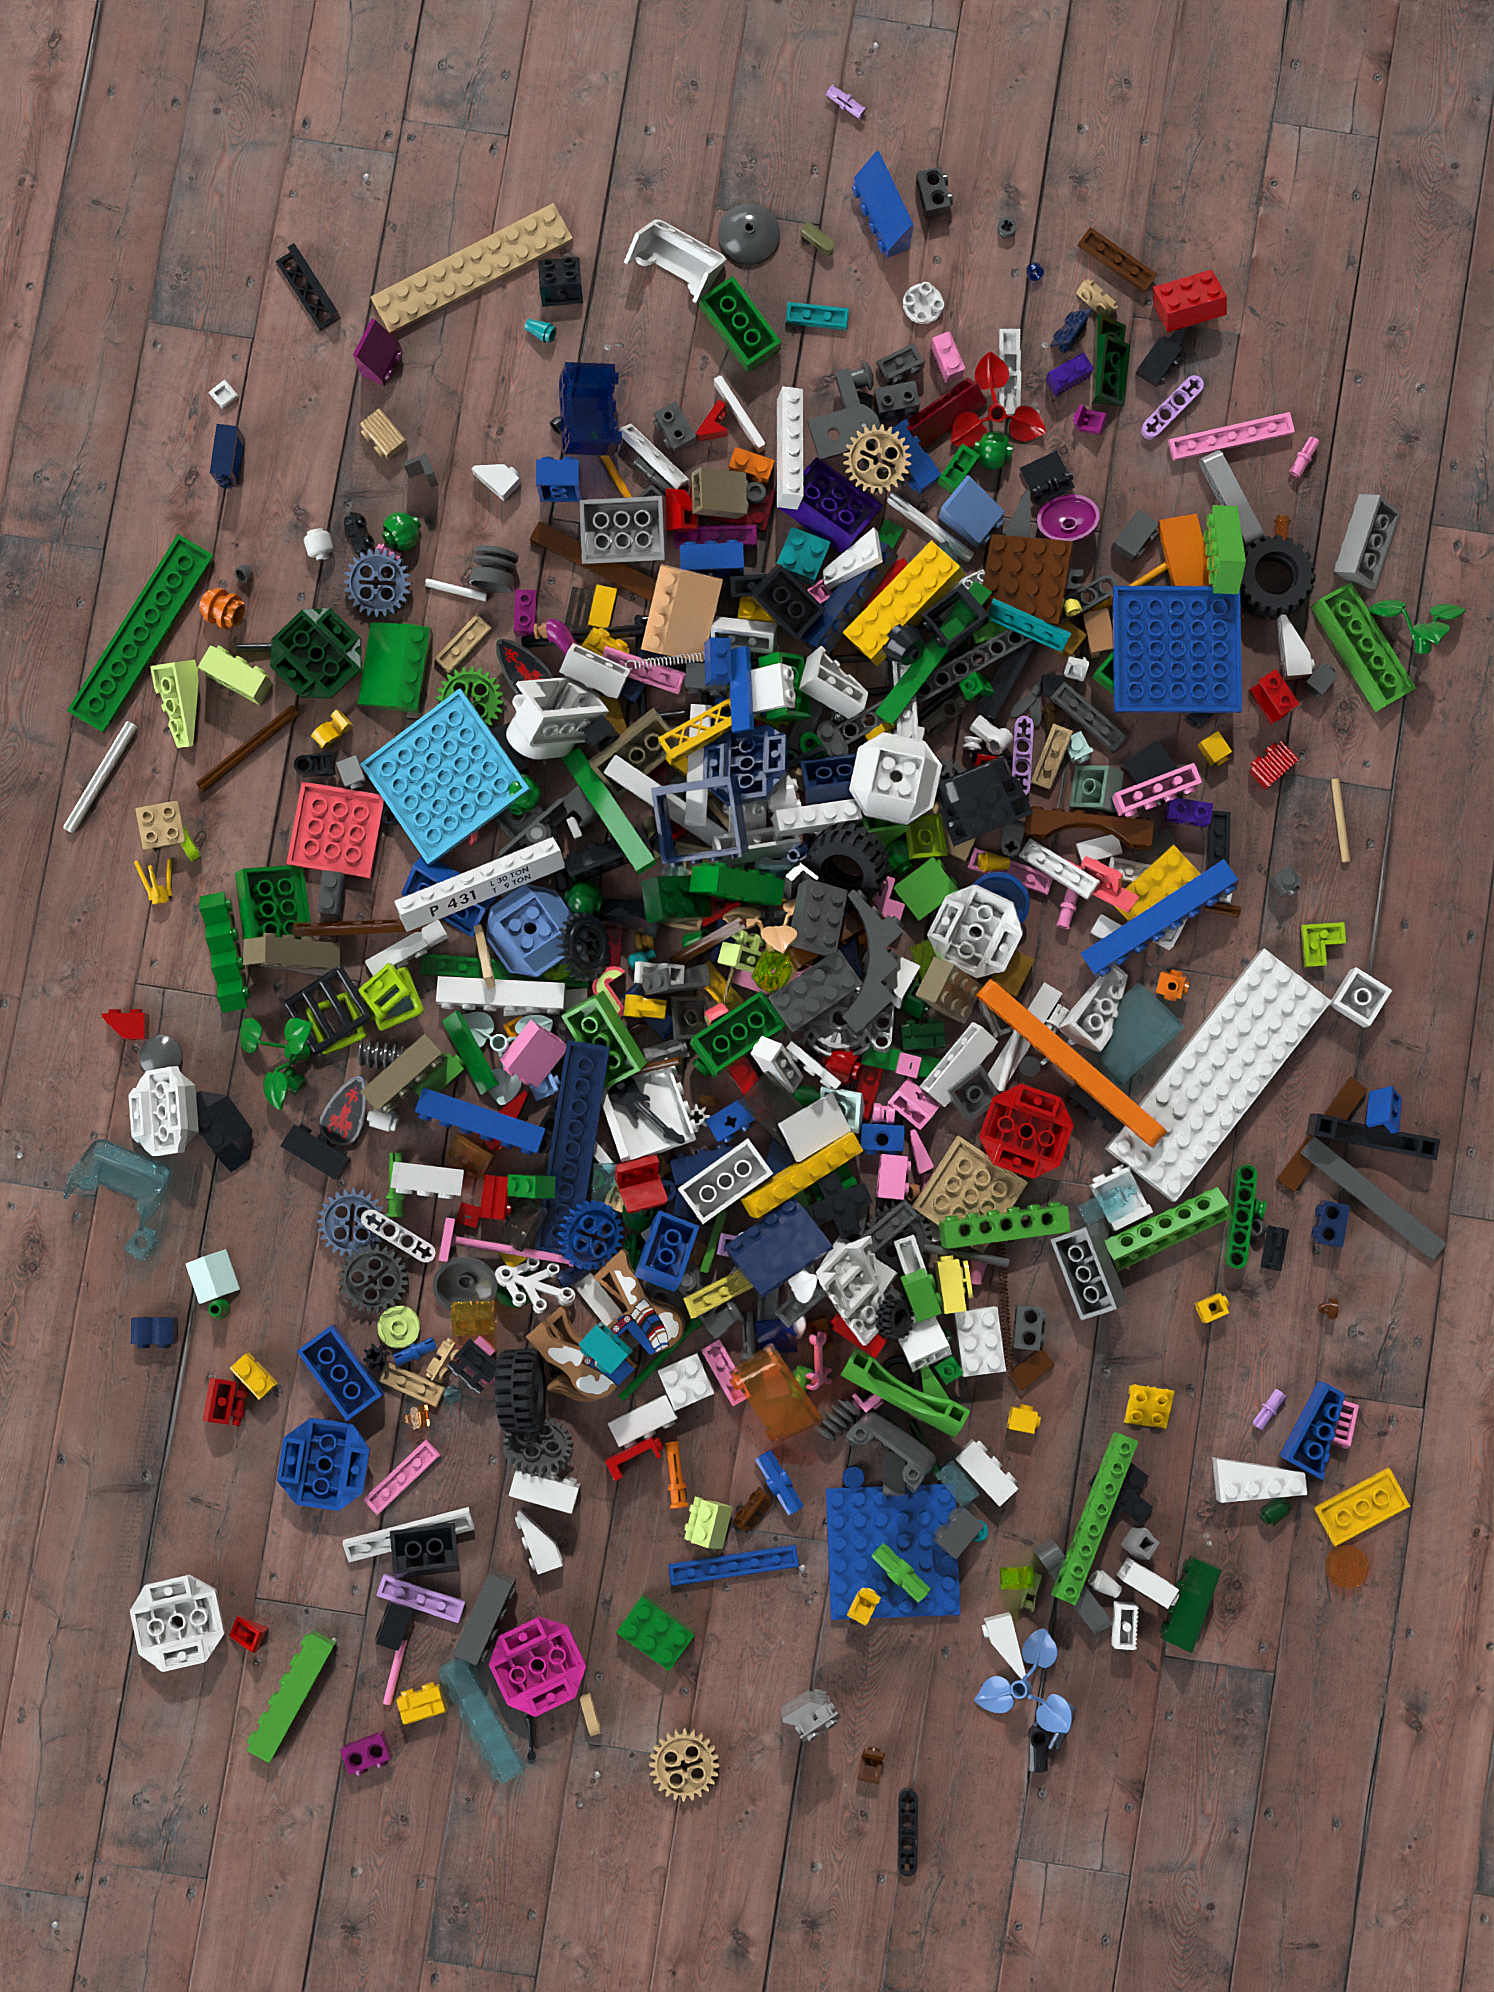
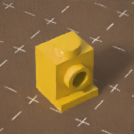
M1216 1293L1194 1303L1202 1323H1208L1229 1314V1302L1226 1296H1222L1221 1293ZM1211 1303H1214L1216 1306L1214 1311L1209 1309Z

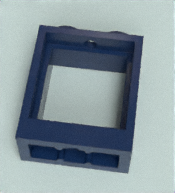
M216 424L210 474L216 483L225 489L239 486L245 438L238 426Z

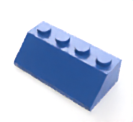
M421 856L413 864L401 894L408 896L460 875V873L439 860L428 865ZM496 896L441 919L473 938L475 935L474 926L483 923Z

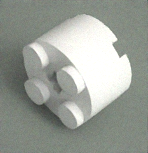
M787 775L779 785L776 793L767 800L768 813L773 812L774 814L776 810L802 807L800 799L796 800L795 791H798L795 778L791 779Z

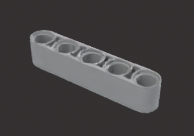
M1217 450L1199 459L1200 467L1221 506H1238L1244 549L1255 540H1261L1265 537L1223 453Z

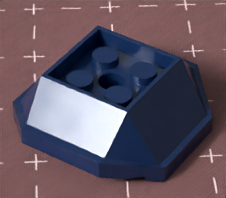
M769 725L756 726L754 730L737 734L733 733L732 730L727 731L713 743L710 742L704 746L703 780L738 775L742 804L769 800L787 776L788 738L786 734L779 732ZM728 785L707 788L725 805L730 806Z

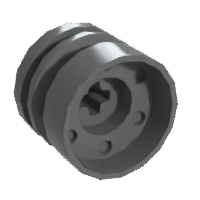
M477 546L475 549L477 556L474 557L473 561L481 567H473L471 569L469 583L486 591L496 593L512 592L515 578L507 572L517 570L515 564L519 560L518 554L497 546Z

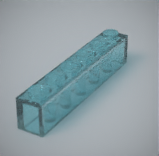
M455 1656L441 1664L438 1668L440 1671L438 1676L443 1684L446 1683L449 1687V1697L453 1703L457 1702L460 1708L458 1712L464 1723L467 1722L471 1728L469 1734L474 1742L478 1741L481 1747L479 1752L485 1762L488 1760L492 1767L490 1773L495 1781L499 1780L502 1785L523 1773L526 1767L470 1663Z

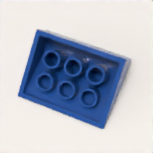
M877 151L856 174L851 188L855 198L859 197L860 208L863 215L867 216L870 221L869 228L873 235L876 234L879 240L877 244L880 252H884L886 257L889 258L910 249L914 224L880 152Z

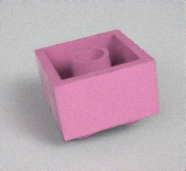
M879 1155L876 1198L904 1200V1196H908L909 1183H905L906 1175L910 1174L911 1161H907V1156Z

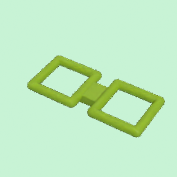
M401 967L397 971L413 990V993L410 995L414 1006L413 1009L384 1021V1019H379L365 999L363 1000L372 1014L371 1020L375 1019L380 1031L421 1015L424 1012L423 1005L407 967ZM348 991L337 995L340 1003L346 1002L353 1021L362 1015ZM328 999L317 1004L321 1011L333 1007ZM307 1008L306 1014L309 1021L314 1023L312 1030L319 1044L325 1040V1037L310 1008ZM364 1024L356 1029L357 1033L337 1041L321 1053L327 1055L365 1039L367 1032Z

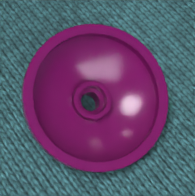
M1076 494L1062 495L1051 499L1040 509L1037 516L1038 530L1044 538L1067 540L1074 543L1083 541L1091 536L1100 523V512L1097 505L1091 499Z

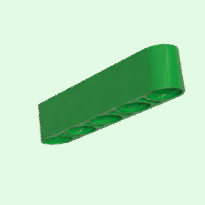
M1241 1165L1236 1168L1234 1173L1230 1205L1232 1217L1229 1218L1224 1256L1226 1265L1234 1269L1243 1268L1248 1261L1258 1176L1256 1168L1252 1165ZM1245 1168L1250 1171V1178L1248 1180H1244L1241 1176L1242 1170ZM1241 1190H1245L1248 1193L1246 1201H1242L1239 1198ZM1239 1211L1245 1213L1246 1218L1242 1223L1236 1218ZM1237 1232L1243 1235V1240L1239 1244L1234 1241V1235ZM1235 1253L1240 1256V1262L1237 1265H1234L1231 1261V1257Z

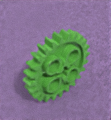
M471 666L469 672L462 667V673L460 674L455 669L454 677L447 674L449 681H441L444 689L437 688V691L442 695L436 696L435 699L439 702L444 701L460 685L466 687L464 693L469 699V684L473 683L471 695L474 701L471 703L475 709L479 707L485 709V713L481 718L486 725L493 727L491 720H499L496 713L501 714L503 711L498 706L504 705V701L499 700L504 694L497 692L501 689L500 684L494 685L497 681L494 677L489 680V672L482 675V668H479L476 673L473 666ZM479 687L487 689L486 693L482 696L476 694V690Z

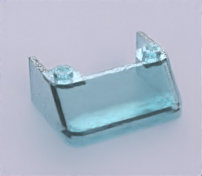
M98 1139L90 1145L68 1173L63 1198L68 1199L77 1187L85 1191H93L102 1184L138 1200L135 1208L142 1215L138 1230L143 1231L157 1212L170 1182L172 1170L164 1164L104 1139Z

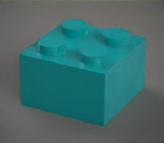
M791 527L777 564H781L795 579L813 586L817 581L830 549V542Z
M602 1321L595 1325L578 1344L584 1356L588 1359L592 1357L597 1362V1368L604 1374L608 1372L610 1375L633 1352Z

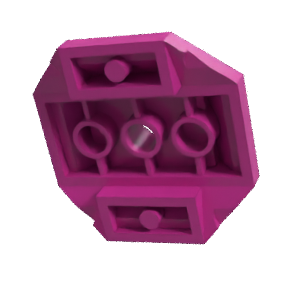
M540 1616L499 1635L489 1663L507 1705L534 1717L574 1699L587 1666L569 1626ZM540 1659L543 1661L544 1667L536 1669L533 1667L532 1661Z

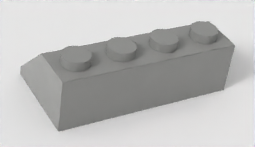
M1359 494L1334 572L1344 580L1370 589H1376L1401 513L1381 495Z

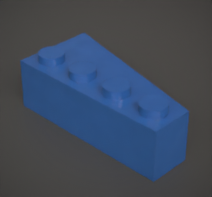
M1318 1380L1279 1456L1324 1480V1470L1326 1462L1329 1460V1450L1331 1442L1334 1441V1431L1336 1423L1339 1421L1345 1393Z

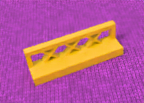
M730 698L658 737V741L667 753L666 760L670 766L703 748L710 742L712 743L727 731L732 730L731 716H720L722 708L728 705L731 708ZM706 717L716 719L715 725L712 727L702 726V721ZM688 727L698 729L697 735L694 737L684 736V731ZM670 737L680 739L679 745L673 749H670L665 741Z

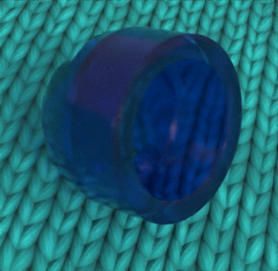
M1032 262V264L1027 266L1026 274L1031 281H1037L1043 276L1044 269L1039 263Z

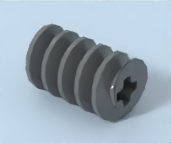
M361 1040L358 1049L359 1066L363 1067L367 1062V1066L372 1068L375 1063L376 1069H380L383 1065L385 1070L404 1053V1046L401 1047L400 1051H397L396 1045H393L392 1049L389 1050L388 1044L385 1043L383 1049H380L379 1042L376 1043L375 1047H372L371 1041H368L367 1045L364 1046L363 1040Z
M844 1395L845 1401L836 1400L839 1407L831 1406L833 1413L825 1412L827 1420L819 1418L821 1426L813 1424L815 1429L827 1440L836 1441L834 1433L843 1434L840 1427L847 1429L849 1426L846 1421L848 1420L852 1423L855 1421L852 1414L860 1416L859 1410Z

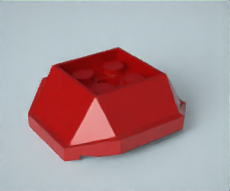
M1019 1084L992 1097L978 1138L992 1165L1034 1179L1060 1166L1074 1125L1061 1097ZM1022 1126L1030 1128L1031 1134L1028 1138L1020 1134Z

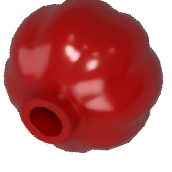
M849 1049L850 1052L834 1050L831 1052V1056H823L822 1064L825 1065V1069L841 1082L840 1085L849 1084L853 1079L857 1080L861 1074L863 1064L860 1063V1056L853 1055L854 1049Z

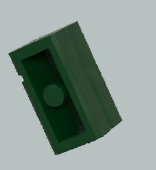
M938 1018L925 1019L926 1023L918 1024L917 1020L904 1021V1025L900 1026L902 1051L946 1047L944 1022H938Z

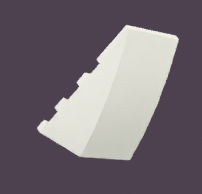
M871 1236L840 1247L816 1271L820 1285L862 1345H867L880 1330L876 1327L879 1322H875V1318L879 1316L876 1314V1311H880L878 1306L883 1304L882 1301L885 1300L884 1294L879 1291L878 1285L881 1283L880 1275L876 1274L874 1263L877 1261L875 1254L871 1253L870 1245L873 1244Z

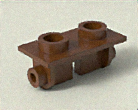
M758 1487L756 1491L750 1494L744 1507L738 1510L733 1522L746 1533L749 1530L752 1531L761 1519L756 1515V1512L758 1511L764 1515L772 1505L773 1497Z

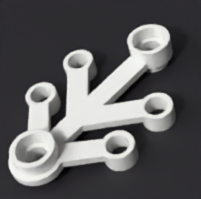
M528 1258L526 1263L512 1268L503 1265L495 1271L497 1283L507 1287L515 1306L521 1307L526 1301V1295L523 1292H519L515 1284L523 1286L536 1313H543L547 1306L546 1301L541 1299L536 1291L557 1297L558 1303L564 1307L571 1306L574 1303L575 1292L571 1288L559 1289L540 1282L550 1277L555 1278L559 1274L560 1267L556 1263H550L547 1269L528 1277L520 1276V1274L528 1270H537L539 1259ZM535 1262L536 1265L532 1266L529 1263ZM553 1268L556 1272H551L549 1269ZM506 1273L509 1274V1276L505 1277L502 1274ZM564 1293H567V1294H569L570 1296H569V1297H566V1296H564L563 1294H564ZM521 1297L523 1300L517 1301L516 1298ZM541 1304L543 1307L538 1308L536 1305Z

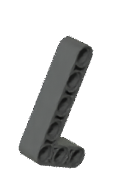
M1049 1537L1032 1551L1056 1582L1063 1561L1067 1558ZM1084 1584L1078 1601L1073 1606L1094 1635L1097 1636L1112 1625L1113 1622Z

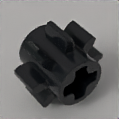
M372 1343L369 1350L364 1349L366 1358L363 1361L370 1362L368 1365L369 1369L372 1370L376 1366L381 1371L382 1365L389 1364L387 1356L390 1355V1352L383 1351L385 1349L384 1345L381 1344L377 1348ZM376 1353L380 1354V1356L377 1357V1361L373 1360V1358L376 1357Z

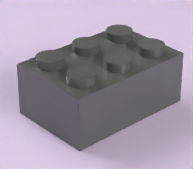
M811 879L800 883L791 927L797 931V938L790 946L824 956L836 952L848 890Z

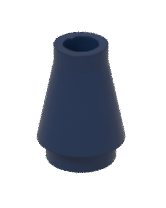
M574 1266L560 1270L556 1277L562 1288H572L585 1276L589 1275V1271L584 1269V1267L580 1269Z

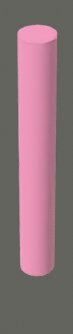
M406 1639L402 1640L399 1651L395 1652L383 1701L386 1705L392 1704L407 1644Z

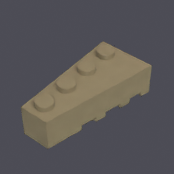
M263 933V937L244 939L243 965L261 964V966L268 967L282 965L285 968H299L301 966L302 969L332 970L340 965V943H332V939L327 938L314 941V937H301V940L295 939V935H282V938H278L275 933Z

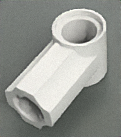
M981 715L976 718L970 727L972 732L986 742L987 749L994 755L1001 754L1013 742V735L1009 730L996 728Z

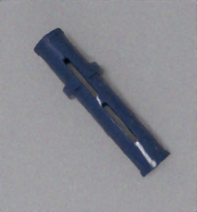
M809 838L802 843L795 844L788 850V860L790 862H797L798 860L805 859L815 838Z

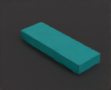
M787 302L785 324L847 331L849 308Z

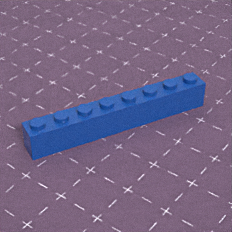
M1223 859L1080 954L1096 978L1098 976L1104 977L1112 971L1111 968L1117 964L1120 966L1130 959V955L1135 952L1137 954L1141 953L1148 947L1147 944L1153 940L1155 942L1165 937V932L1168 930L1178 929L1183 925L1182 921L1188 917L1192 919L1202 912L1201 909L1205 906L1211 907L1216 904L1220 896L1225 893L1226 895L1233 893L1237 889V885H1239V880Z

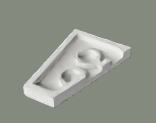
M872 528L823 569L824 584L829 590L883 562L879 535L875 528Z

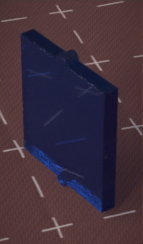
M780 1319L755 1322L756 1340L759 1342L761 1355L798 1352L797 1333L794 1331V1325L787 1328Z

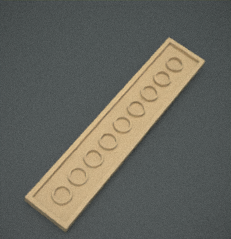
M552 203L384 289L370 298L388 332L392 335L573 242V238L556 206Z

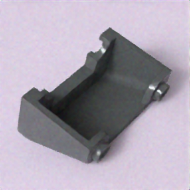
M876 1410L868 1411L849 1430L845 1436V1441L853 1447L864 1444L870 1445L875 1437L908 1462L903 1469L902 1477L907 1483L906 1488L915 1494L936 1464L935 1455L882 1413Z

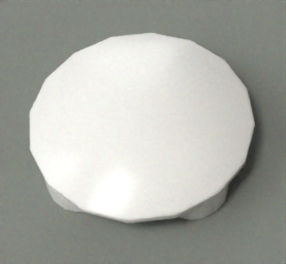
M923 282L910 287L903 298V309L906 315L912 321L919 324H928L935 321L941 315L944 307V301L940 292L929 282Z

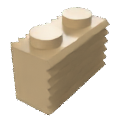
M380 408L360 423L363 429L361 434L368 442L370 440L376 445L374 449L381 458L385 456L389 460L408 445L406 439Z

